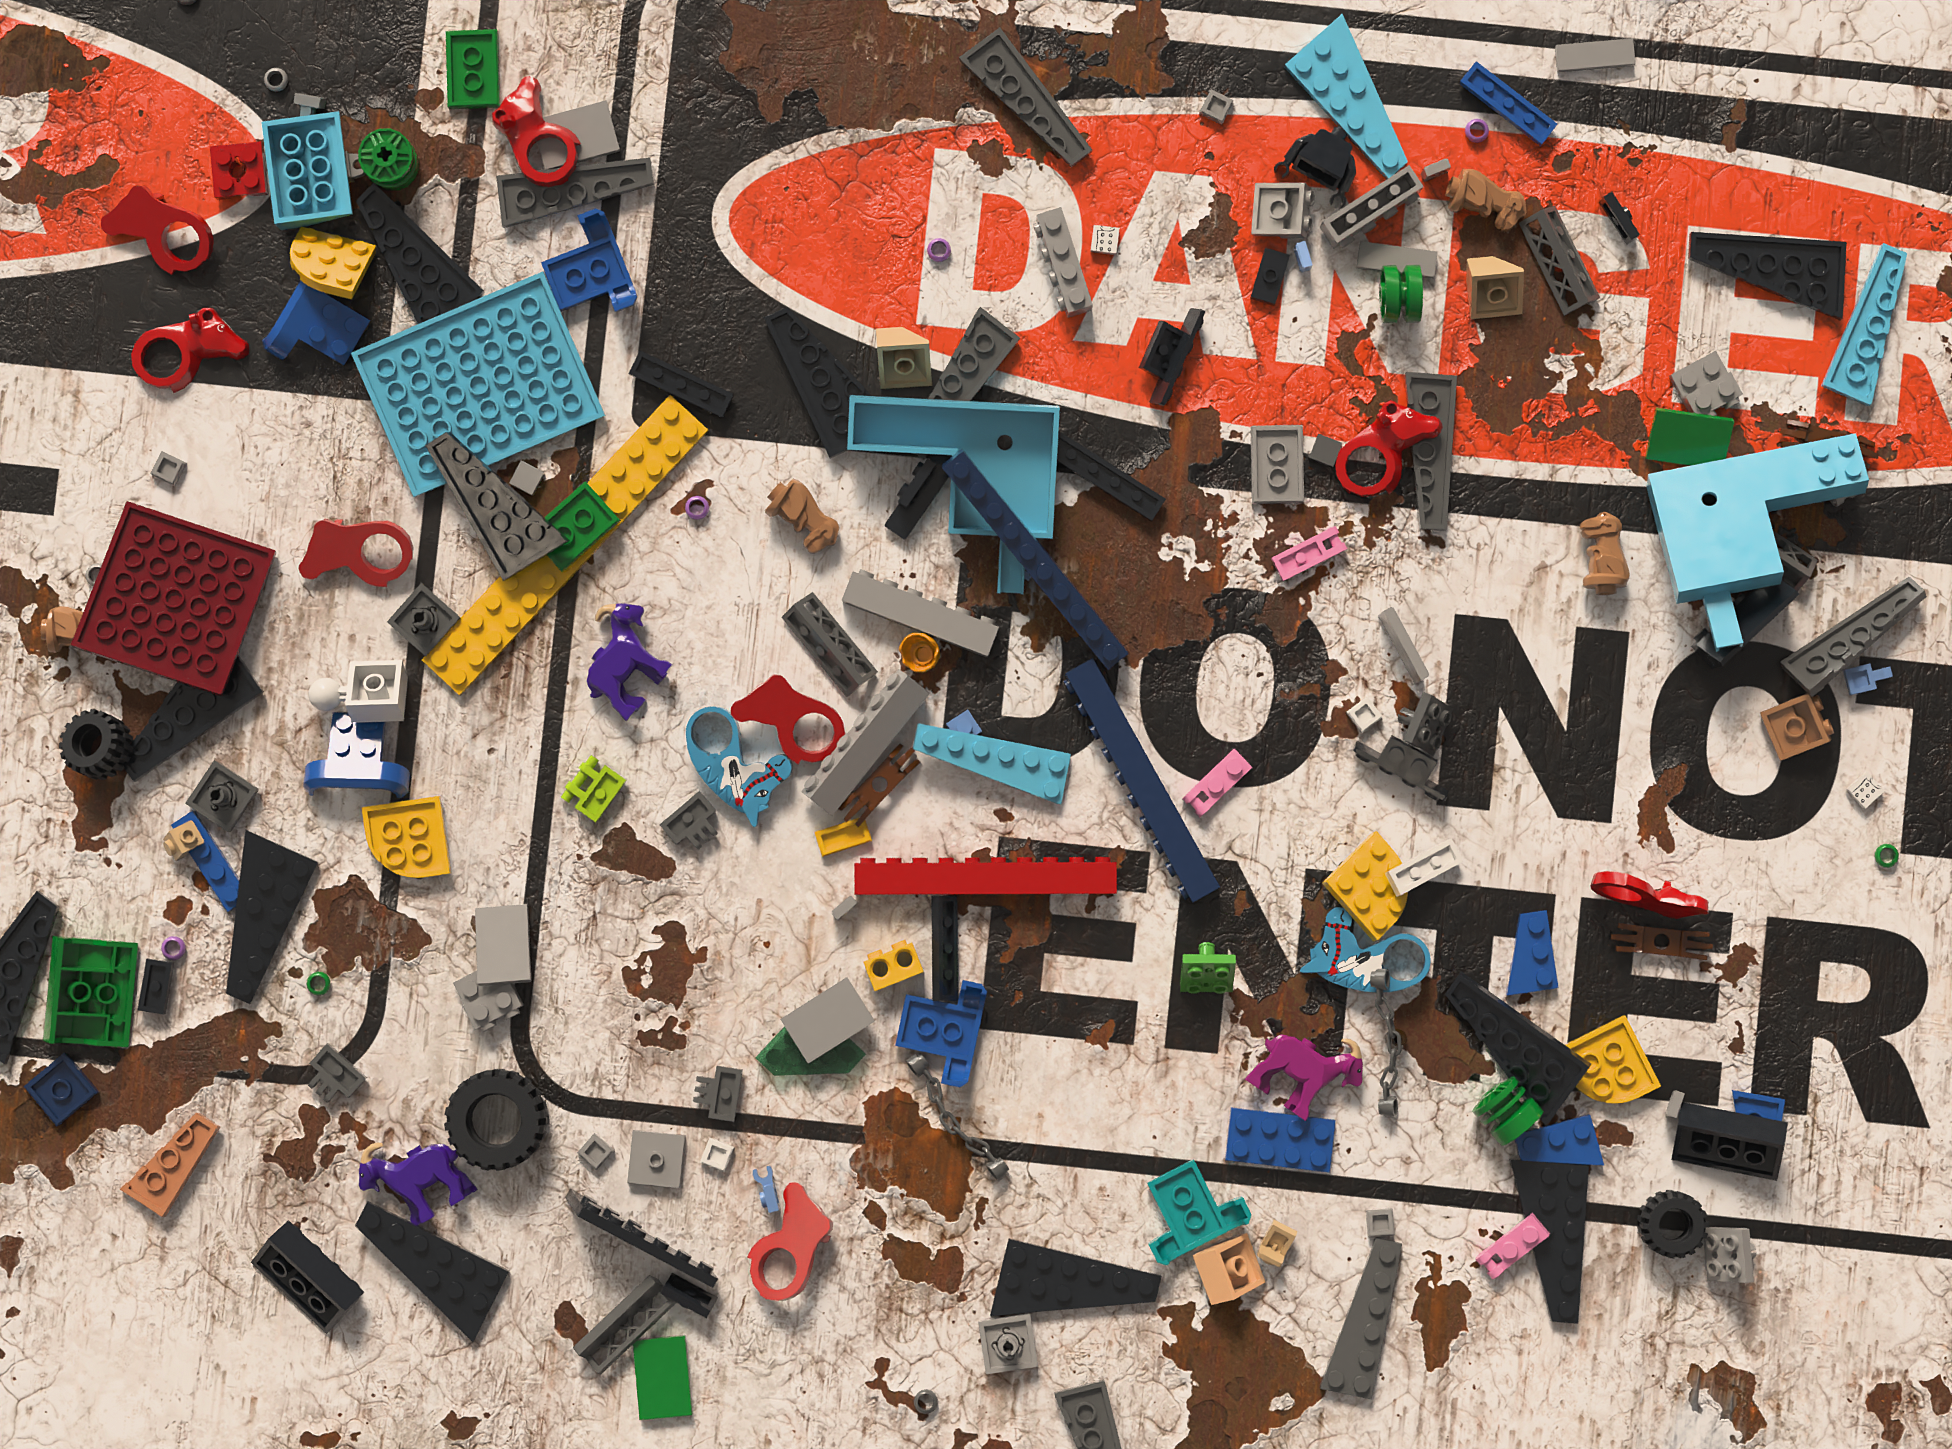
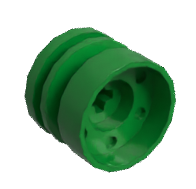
M390 128L377 129L369 133L362 140L358 150L359 164L363 172L379 188L387 191H399L408 187L416 179L419 171V157L408 139L400 132ZM389 152V161L385 162L383 158H385V153Z
M1510 1077L1488 1090L1472 1110L1476 1117L1486 1113L1480 1121L1483 1125L1494 1120L1496 1121L1490 1134L1501 1146L1509 1144L1523 1134L1544 1112L1533 1098L1522 1102L1519 1101L1525 1089L1521 1086L1513 1091L1519 1083L1515 1077Z

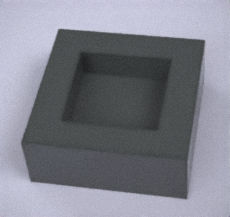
M1318 433L1308 459L1333 468L1342 442Z

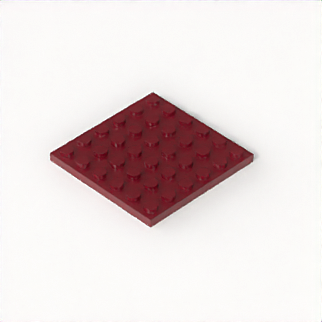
M126 501L71 646L222 697L277 552L276 550Z

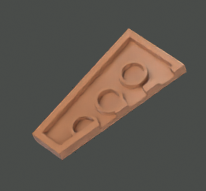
M195 1113L172 1136V1139L164 1147H161L154 1154L155 1156L145 1166H142L135 1173L136 1175L128 1183H125L120 1190L161 1217H166L221 1126L204 1115Z

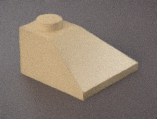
M1493 256L1467 259L1466 283L1470 318L1479 319L1522 314L1524 269Z
M903 327L877 328L880 389L932 386L929 340Z

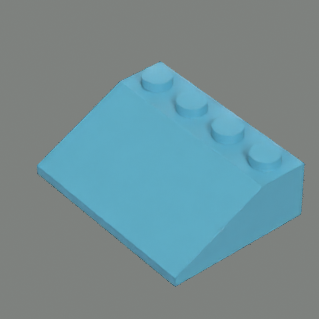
M340 112L261 122L274 224L280 230L306 227L353 215Z

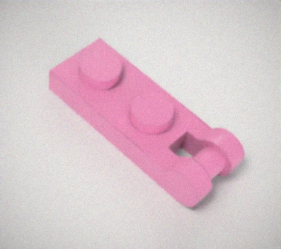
M1334 526L1272 557L1271 560L1282 581L1347 550V546L1344 542H1341L1337 535L1339 533L1337 527ZM1327 539L1332 546L1328 550L1325 549L1322 541Z
M1233 749L1182 800L1186 804L1190 803L1196 810V815L1200 818L1252 766ZM1201 791L1208 797L1204 803L1197 797Z
M1532 1213L1482 1251L1475 1259L1480 1265H1484L1487 1268V1274L1493 1280L1549 1237L1550 1233ZM1496 1253L1502 1259L1497 1264L1491 1258Z

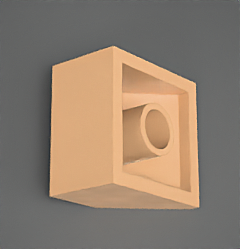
M1247 1233L1215 1244L1192 1255L1211 1305L1234 1300L1265 1283Z

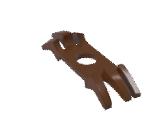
M1787 420L1786 424L1805 429L1807 432L1791 429L1780 430V434L1800 439L1804 443L1820 441L1827 436L1835 438L1846 435L1795 420ZM1857 437L1859 444L1875 447V442ZM1781 442L1780 447H1789L1804 443ZM1860 446L1862 456L1878 459L1879 454ZM1864 461L1866 469L1869 470L1870 464Z
M900 743L881 765L841 804L838 809L843 811L856 797L859 799L843 819L846 823L866 805L868 808L855 823L859 827L880 802L921 763L916 759L903 772L900 770L915 752L913 747L893 764L891 761L904 747ZM876 777H882L887 781V788L882 792H877L872 787V781Z
M1618 923L1617 928L1637 931V935L1611 934V939L1636 943V947L1616 946V951L1649 953L1707 960V955L1686 952V948H1713V944L1687 940V936L1709 937L1710 932L1682 931ZM1658 934H1664L1669 939V944L1665 949H1658L1654 945V939Z

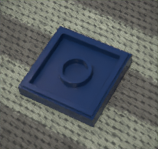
M64 1052L24 1086L56 1126H60L99 1093L67 1052Z

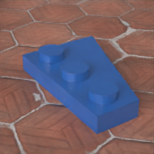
M1547 910L1519 914L1506 996L1559 988Z
M1732 1090L1735 1112L1782 1121L1785 1099Z
M1590 1114L1531 1129L1515 1139L1518 1155L1522 1161L1604 1166Z

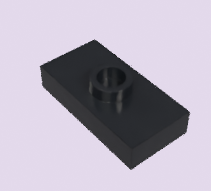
M1613 192L1605 195L1599 203L1626 245H1628L1640 235L1631 221L1633 219L1627 207L1621 206Z
M1268 248L1264 249L1250 299L1275 306L1290 257L1289 254Z
M146 959L138 1011L166 1014L174 962Z
M674 1273L670 1275L660 1293L706 1319L718 1299L717 1296Z

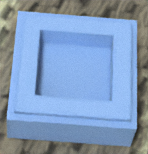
M1306 241L1296 243L1293 250L1300 271L1311 270L1313 265Z

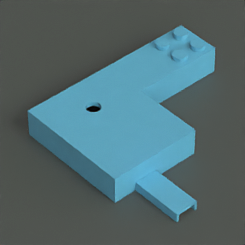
M850 395L847 450L953 456L963 449L1034 537L1053 539L1059 406ZM1002 435L1010 436L1013 441L1012 446L1008 450H1002L997 445V440ZM951 479L948 533L998 536ZM1000 539L997 593L1023 594L1025 568Z
M1856 433L1648 474L1646 488L1676 604L1703 599L1716 652L1719 651V648L1743 646L1731 593L1781 584L1784 570L1768 512L1866 492L1869 478ZM1706 494H1712L1716 497L1717 502L1713 506H1706L1702 503L1701 498Z

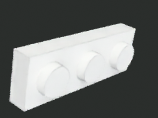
M1451 838L1391 869L1385 875L1397 897L1462 863L1463 860Z

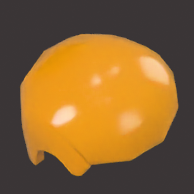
M912 633L904 637L899 646L903 664L914 672H927L933 669L940 658V649L936 640L926 633Z

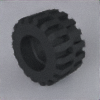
M90 709V712L86 710L81 711L80 716L74 715L72 722L66 723L64 726L67 728L65 733L61 732L60 738L63 739L59 743V749L63 750L60 753L61 758L66 760L64 763L67 767L72 768L71 770L91 779L106 780L108 776L114 777L117 775V770L122 771L125 768L123 764L125 761L129 762L131 758L128 756L129 752H133V746L130 745L133 742V736L129 734V727L124 725L123 721L101 710ZM102 734V742L99 749L91 755V746L94 740Z
M1673 1190L1659 1191L1655 1193L1656 1196L1648 1197L1646 1199L1647 1204L1642 1205L1640 1208L1642 1210L1641 1215L1637 1217V1221L1640 1222V1226H1637L1638 1232L1642 1234L1641 1239L1648 1245L1647 1247L1662 1256L1672 1259L1674 1257L1686 1258L1685 1255L1696 1253L1694 1249L1703 1246L1701 1241L1703 1238L1707 1239L1708 1233L1705 1230L1709 1228V1222L1705 1219L1707 1213L1705 1210H1702V1205L1699 1201L1683 1192ZM1679 1209L1686 1218L1685 1230L1675 1239H1666L1660 1232V1219L1668 1210Z

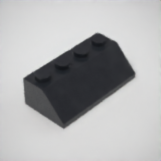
M1783 581L1778 585L1752 589L1746 595L1742 592L1732 602L1743 646L1719 648V651L1716 652L1711 630L1703 628L1694 637L1696 642L1691 647L1711 669L1721 667L1787 607L1799 593Z
M1682 1102L1671 1160L1777 1181L1785 1147L1788 1122Z
M289 1220L268 1238L251 1261L265 1277L326 1334L354 1306L364 1293L356 1281L350 1279L337 1263L331 1261L318 1245L312 1243L302 1233L300 1228L294 1226Z

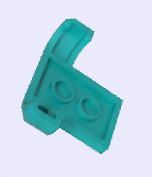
M1194 1159L1147 1182L1170 1228L1169 1231L1148 1243L1157 1263L1168 1265L1182 1254L1250 1222L1252 1214L1242 1196L1217 1206Z

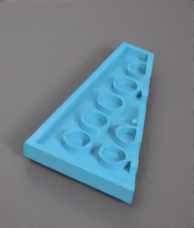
M1341 14L1290 59L1284 68L1335 124L1347 132V137L1387 180L1403 168L1408 160L1344 16Z

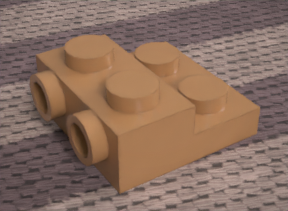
M1806 693L1760 712L1780 761L1832 740L1830 735L1834 734L1830 721L1828 719L1823 720L1820 711L1824 710V707L1818 695L1811 697Z

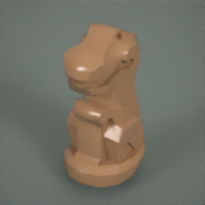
M1463 168L1458 178L1453 176L1449 181L1445 196L1450 197L1448 209L1452 212L1457 213L1464 208L1469 211L1478 212L1481 217L1487 218L1491 211H1495L1498 213L1494 222L1495 227L1504 232L1510 231L1517 221L1526 215V202L1520 192L1506 191L1498 187L1493 181L1477 170Z
M794 478L786 486L779 482L767 496L772 502L765 509V513L769 517L779 515L786 522L793 524L794 531L797 533L801 532L804 528L810 531L803 541V545L808 549L809 553L815 554L827 546H834L839 533L838 522L824 515L812 494L802 482Z
M1601 512L1596 517L1588 518L1580 524L1582 537L1585 539H1595L1596 545L1590 546L1586 550L1587 555L1590 557L1588 563L1589 574L1583 578V587L1595 589L1596 595H1613L1617 593V588L1627 586L1630 573L1620 546L1619 538L1622 524L1615 516L1607 512Z
M65 606L50 609L48 618L41 621V639L46 640L49 652L57 653L63 646H71L83 614L82 611Z

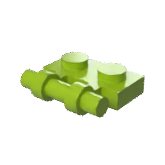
M590 755L585 763H581L579 766L580 771L572 782L568 781L565 786L566 790L561 798L569 803L574 795L579 797L580 800L575 808L597 823L627 780L606 765H604L599 773L595 771L594 768L599 760ZM590 776L594 781L584 792L580 787L587 777Z

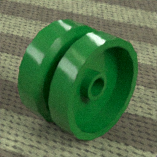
M1396 265L1382 266L1379 284V304L1383 323H1396L1400 318L1401 310L1406 323H1418L1421 321L1423 281L1420 265H1406L1402 271V276H1400V271Z

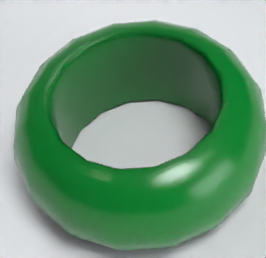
M1882 844L1876 849L1874 857L1878 865L1889 868L1897 863L1899 853L1895 846ZM1885 848L1890 849L1893 853V859L1889 863L1883 862L1880 857L1881 851Z
M318 971L308 977L306 985L310 993L321 996L328 992L331 981L327 974ZM316 976H321L325 980V987L321 991H316L312 987V980Z

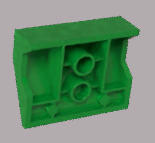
M53 936L43 1041L51 1044L77 1043L112 1047L129 1046L138 943Z

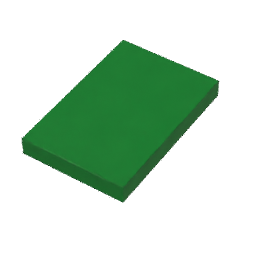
M498 30L445 31L448 109L499 108Z
M1656 407L1645 458L1691 466L1726 459L1734 419Z
M586 481L545 516L553 526L570 540L547 556L561 572H564L621 521Z
M686 1335L638 1339L633 1344L639 1420L692 1415Z

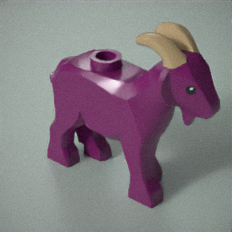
M1281 1034L1272 1040H1265V1047L1270 1054L1264 1061L1254 1067L1245 1080L1268 1095L1272 1076L1283 1071L1298 1082L1294 1092L1284 1106L1307 1121L1312 1100L1322 1088L1331 1083L1341 1073L1344 1075V1080L1341 1084L1342 1088L1347 1084L1356 1087L1362 1084V1055L1358 1044L1348 1038L1342 1039L1341 1042L1349 1046L1351 1049L1350 1053L1326 1058L1314 1051L1317 1046L1308 1039L1303 1038L1300 1041L1294 1036Z

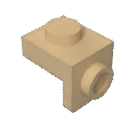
M192 820L170 830L163 838L165 851L169 856H173L175 861L184 858L190 850L204 843V839Z
M1273 1220L1260 1243L1257 1256L1269 1265L1281 1267L1284 1257L1297 1235V1231Z

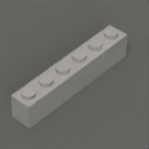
M860 569L859 573L852 572L842 597L843 603L988 658L999 627L995 626V620L985 616H981L979 620L970 616L971 611L958 606L956 610L946 607L947 602L935 597L931 601L922 598V592L912 588H908L907 592L898 589L899 584L888 579H884L883 582L873 579L874 574Z
M898 669L896 673L887 679L886 686L882 691L871 699L870 706L866 711L855 719L851 730L839 739L837 747L831 755L823 759L821 767L816 774L808 778L801 792L833 816L930 693Z

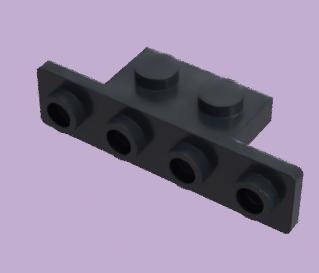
M1190 308L1181 329L1165 321L1158 322L1138 367L1159 378L1150 398V403L1164 406L1170 400L1175 381L1183 371L1185 358L1193 348L1195 335L1203 325L1204 310Z
M933 454L930 459L927 458L925 463L920 461L912 472V475L915 476L909 485L905 483L897 494L900 499L898 500V506L885 523L887 529L902 539H907L948 480L949 476L943 470L942 464L950 459L952 455Z
M1391 735L1381 753L1356 741L1353 751L1360 760L1367 763L1370 761L1376 763L1384 773L1388 775L1396 774L1402 778L1403 783L1412 788L1418 786L1425 790L1424 793L1434 800L1441 799L1445 801L1448 797L1447 789L1428 779L1437 764V759Z

